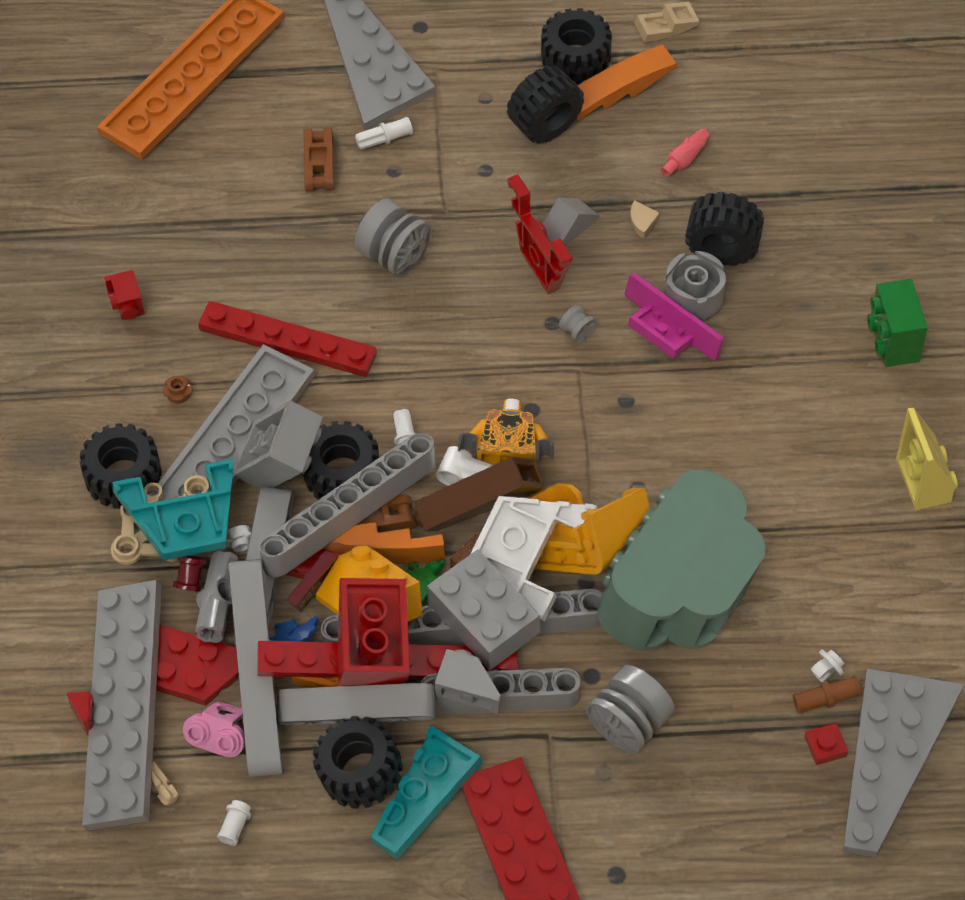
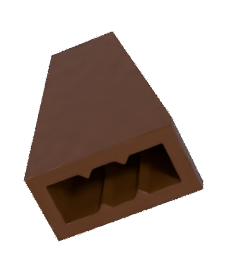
M511 457L414 501L417 509L415 516L419 525L425 531H439L492 510L499 496L523 498L546 488L535 460Z

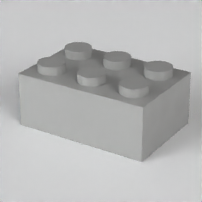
M290 400L255 420L233 476L261 489V487L274 488L298 474L304 473L312 459L309 455L312 445L316 444L321 435L322 429L319 426L323 417Z
M478 549L427 585L428 605L489 670L540 634V615Z

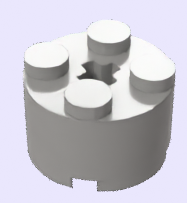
M695 251L693 255L683 253L676 256L667 268L665 295L699 320L705 322L707 318L715 315L720 310L724 302L726 275L721 261L715 256L702 251Z

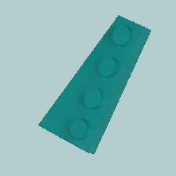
M430 725L426 733L427 738L422 748H418L413 757V764L406 776L403 775L399 782V790L393 801H389L370 836L374 845L397 860L483 763L481 756Z

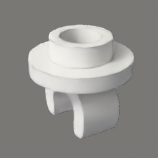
M821 649L818 652L822 660L817 662L811 668V671L821 683L828 680L834 671L839 676L844 674L841 667L845 663L833 650L826 653Z

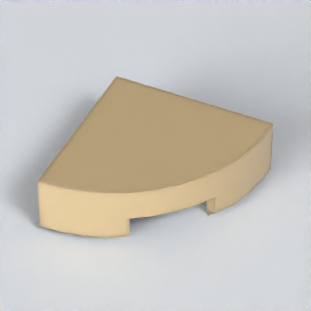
M634 201L631 206L630 219L635 232L640 237L645 238L659 220L660 213Z

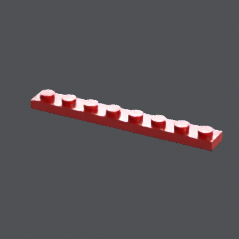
M258 641L257 676L338 678V643ZM409 644L410 673L407 679L423 680L429 674L438 673L446 649L453 651L465 650L473 656H477L467 646ZM517 651L491 670L483 663L482 665L486 671L518 670Z

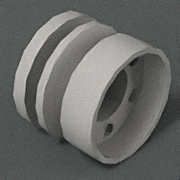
M388 198L382 199L374 204L362 219L355 235L354 246L355 250L374 262L379 261L380 266L400 277L410 272L421 260L430 243L432 229L431 225L419 219L414 214H407V210Z
M625 665L610 679L608 689L599 691L596 698L586 705V713L595 729L607 741L626 753L636 754L644 747V743L652 738L653 730L661 728L672 716L675 706L666 690L652 676L635 666Z

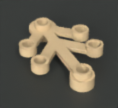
M200 475L189 477L184 483L185 493L180 497L194 495L193 492L196 490L203 491L201 493L209 492L210 488L207 479ZM149 483L144 487L147 503L162 501L163 491L158 483ZM151 491H158V494L155 496L148 495ZM122 505L120 508L122 532L111 545L113 559L119 564L130 565L137 562L141 556H159L151 543H146L148 539L141 530L134 535L135 522L130 515H125L127 511ZM125 549H132L129 553H122ZM177 558L169 559L167 561L175 562L177 561Z

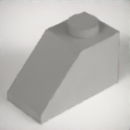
M446 649L435 681V697L499 715L500 694L479 658L465 650L453 651Z

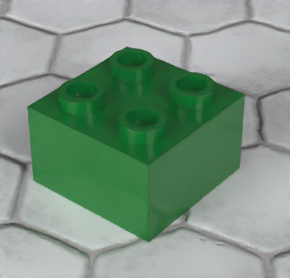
M906 279L877 284L875 295L870 299L871 314L867 315L869 331L874 332L876 337L875 351L877 356H882L885 367L920 362L928 326L913 280Z

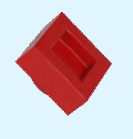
M837 723L805 731L804 738L816 766L847 757L848 749Z

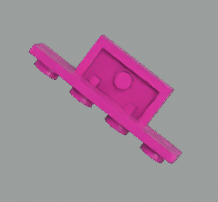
M632 273L629 276L624 295L641 308L630 316L628 322L630 328L671 358H675L691 345L713 361L719 358L724 342L723 336L636 273Z

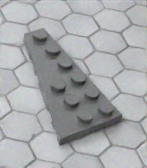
M323 0L335 34L337 46L341 53L347 78L356 100V106L362 119L364 131L436 94L435 85L362 0Z
M867 668L843 852L877 857L965 684Z

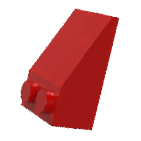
M340 578L337 651L338 685L405 684L410 673L406 579Z

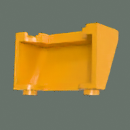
M556 483L527 497L528 499H539V501L546 502L563 501L570 502V504L584 505L581 492L573 485L567 483ZM630 488L622 494L621 498L597 510L589 509L581 513V518L585 521L573 529L557 522L534 569L592 575L600 574L607 570L618 551H622L631 533L635 529L637 530L649 510L646 489Z

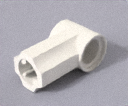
M451 446L444 455L436 472V477L441 483L449 486L493 465L474 459L465 449H462L460 452L457 451V446Z

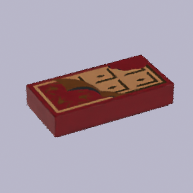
M328 550L324 551L287 598V601L300 613L315 596L337 560L336 556Z

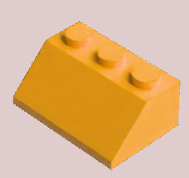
M368 545L354 547L351 551L339 555L316 592V600L339 616L340 578L406 579L408 621L423 615L420 582Z

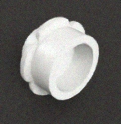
M239 525L227 531L226 546L231 547L235 552L248 550L252 533L251 528L247 525Z

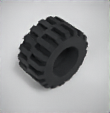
M570 8L565 9L564 13L560 11L555 13L554 18L550 17L542 28V65L561 68L572 81H575V84H581V81L588 80L609 67L611 60L612 33L608 22H604V18L600 15L595 16L591 10L583 11V8H577L575 11H572ZM570 45H581V47H572Z
M545 66L543 69L540 68L528 75L517 86L511 95V99L508 101L507 115L531 142L541 144L544 141H551L553 138L561 135L577 119L578 114L583 108L584 93L561 68Z
M717 192V194L708 193L705 197L700 196L691 208L685 234L686 245L689 246V250L692 253L702 251L715 256L721 261L723 266H736L738 263L745 264L748 260H752L758 252L764 225L763 213L761 209H757V205L754 202H749L747 198L736 196L734 193Z
M338 421L331 422V426L327 427L325 424L319 426L322 429L321 435L316 444L312 445L309 453L312 459L309 467L303 473L309 492L314 493L316 499H321L380 458L376 439L373 440V435L369 430L364 432L363 426L357 424L353 427L349 421H344V424H338ZM337 458H349L356 462L345 469H333L327 466L330 461Z
M117 423L114 428H109V425L102 427V432L95 431L91 434L92 440L87 439L83 444L85 450L80 452V467L86 488L91 493V497L94 500L100 499V503L106 507L111 503L113 508L120 509L122 504L113 493L112 482L141 477L144 488L149 483H158L160 481L162 469L157 447L151 435L147 436L146 431L142 428L136 430L135 425L128 424L127 427H123L122 423ZM121 460L135 462L133 466L124 471L113 472L107 470L110 465Z
M352 716L348 722H345L344 719L337 721L339 725L335 728L330 725L326 729L327 735H320L317 740L320 747H314L313 751L315 757L313 766L332 800L336 799L338 804L344 807L349 803L352 809H358L360 804L368 808L372 807L373 801L377 800L378 803L384 801L386 793L391 795L395 791L393 784L400 782L401 775L399 772L403 771L401 755L388 729H385L379 721L373 723L369 717H364L360 721L358 716ZM364 753L373 755L365 767L357 771L343 770L346 763L354 756Z

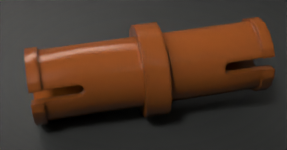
M853 676L852 678L828 684L826 681L820 683V687L798 694L795 693L793 694V701L798 714L823 706L827 708L834 707L836 702L862 696V691L857 677Z

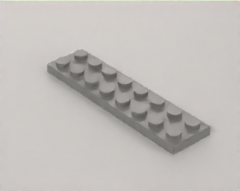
M263 344L158 482L163 491L162 501L182 496L185 493L184 483L191 476L200 475L207 479L205 464L233 459L234 475L253 422L290 400L296 402L315 377L314 369ZM233 476L232 487L239 478ZM196 490L193 492V494H199L203 491ZM151 491L149 495L155 496L158 494V491ZM136 523L134 525V534L140 531Z
M157 580L98 591L91 690L94 699V706H92L91 711L93 728L89 730L82 821V826L88 831L149 821L162 585Z

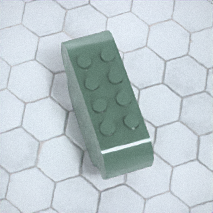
M696 469L682 474L671 489L667 487L663 489L656 501L658 505L654 510L652 508L648 510L641 523L643 526L640 530L635 529L626 542L625 546L627 548L624 552L618 551L610 564L611 570L602 583L606 588L597 609L599 622L610 636L630 648L652 650L660 647L667 640L688 649H698L709 645L717 637L744 597L764 558L766 547L761 533L752 524L744 520L747 512V503L741 490L717 473Z

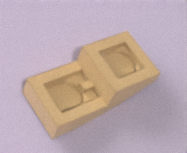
M690 2L664 4L662 12L637 15L634 24L645 43L678 35L698 26L700 21Z

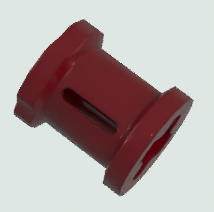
M195 556L177 558L180 565L177 581H173V587L188 591H200L202 587L199 585L202 565L206 564V559Z

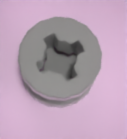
M580 305L571 307L563 315L559 323V327L564 332H570L572 334L571 338L577 343L588 339L597 326L596 319L592 316H586L585 310Z

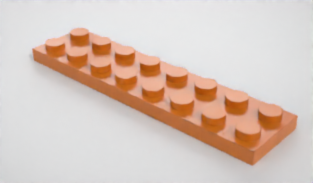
M227 0L97 126L98 134L142 160L285 19L284 11L265 0Z

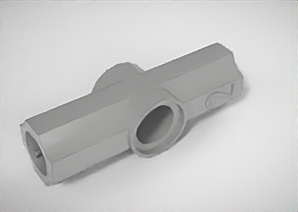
M217 551L212 554L205 588L196 595V602L200 609L195 629L197 632L196 637L203 642L218 643L224 638L230 605H232L229 562H236L238 559L231 552Z

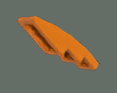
M662 44L627 58L578 85L584 93V104L577 116L578 121L601 105L606 110L627 94L634 98L675 69L678 64Z
M376 522L355 525L322 548L344 554L351 551L354 547L368 545L393 564L428 563L433 560L438 562L441 559L445 561L442 534L411 539L409 528L378 533Z

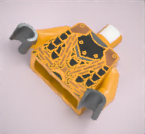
M507 399L504 401L503 410H490L487 418L480 420L469 433H461L459 435L457 451L461 452L462 449L471 450V454L475 455L477 447V460L492 465L511 457L533 459L536 462V460H540V456H550V459H554V442L548 439L541 425L533 423L532 413L521 412L522 403L519 400Z

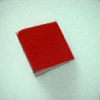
M68 692L67 697L70 706L88 735L89 730L93 728L91 720L92 706H94L93 696L90 692Z

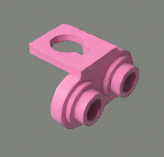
M216 701L202 713H196L184 722L183 735L187 742L195 747L225 757H235L245 748L244 731L238 725H235V723L243 718L242 708ZM219 710L228 711L233 714L222 715L219 714Z

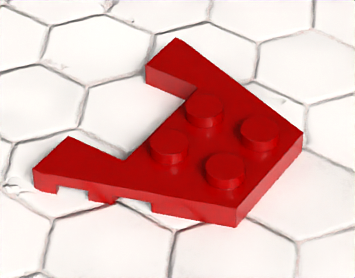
M519 174L507 178L509 188H512L516 193V197L511 198L512 208L520 219L515 222L520 251L547 294H550L559 289L573 261V257L560 238L552 242L548 240L545 226L541 221L537 222L531 214L530 191Z

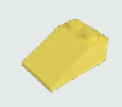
M914 407L908 408L896 460L915 510L951 503L958 483L955 473L949 471L947 466L945 447L939 445L936 435Z

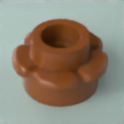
M182 375L169 377L163 387L164 396L175 404L186 402L193 391L190 380Z

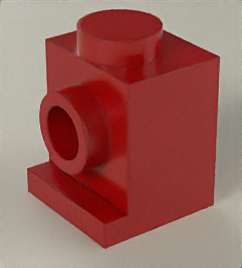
M133 269L104 277L112 309H119L122 320H130L145 314Z

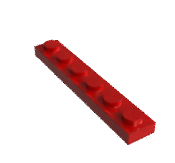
M210 300L198 322L200 331L260 348L264 344L282 354L366 378L377 355V348L371 345Z

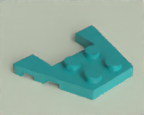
M233 459L205 464V473L211 491L147 503L141 477L112 482L113 493L163 561L226 548L234 470Z

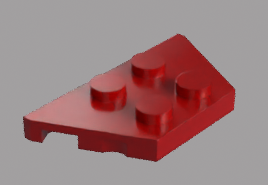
M160 624L156 691L207 706L218 697L221 690L228 688L237 681L236 676L239 675L236 647L220 642H203L196 637L197 635Z

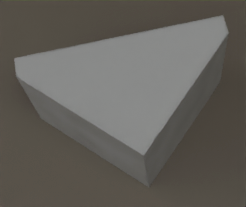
M558 197L543 222L547 231V238L550 242L560 238L566 246L598 220L599 214L578 198Z

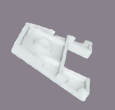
M499 496L471 554L478 549L538 612L540 620L545 622L557 595L528 580L556 523L559 522L573 529L584 523L585 520H582L581 513L589 509L597 510L599 508L596 505L586 503L581 505L563 501L546 502L539 501V499Z

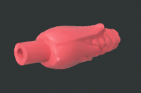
M700 129L689 138L686 137L679 146L670 152L668 162L661 168V173L665 177H669L675 170L681 171L687 168L705 146L710 136L707 129Z

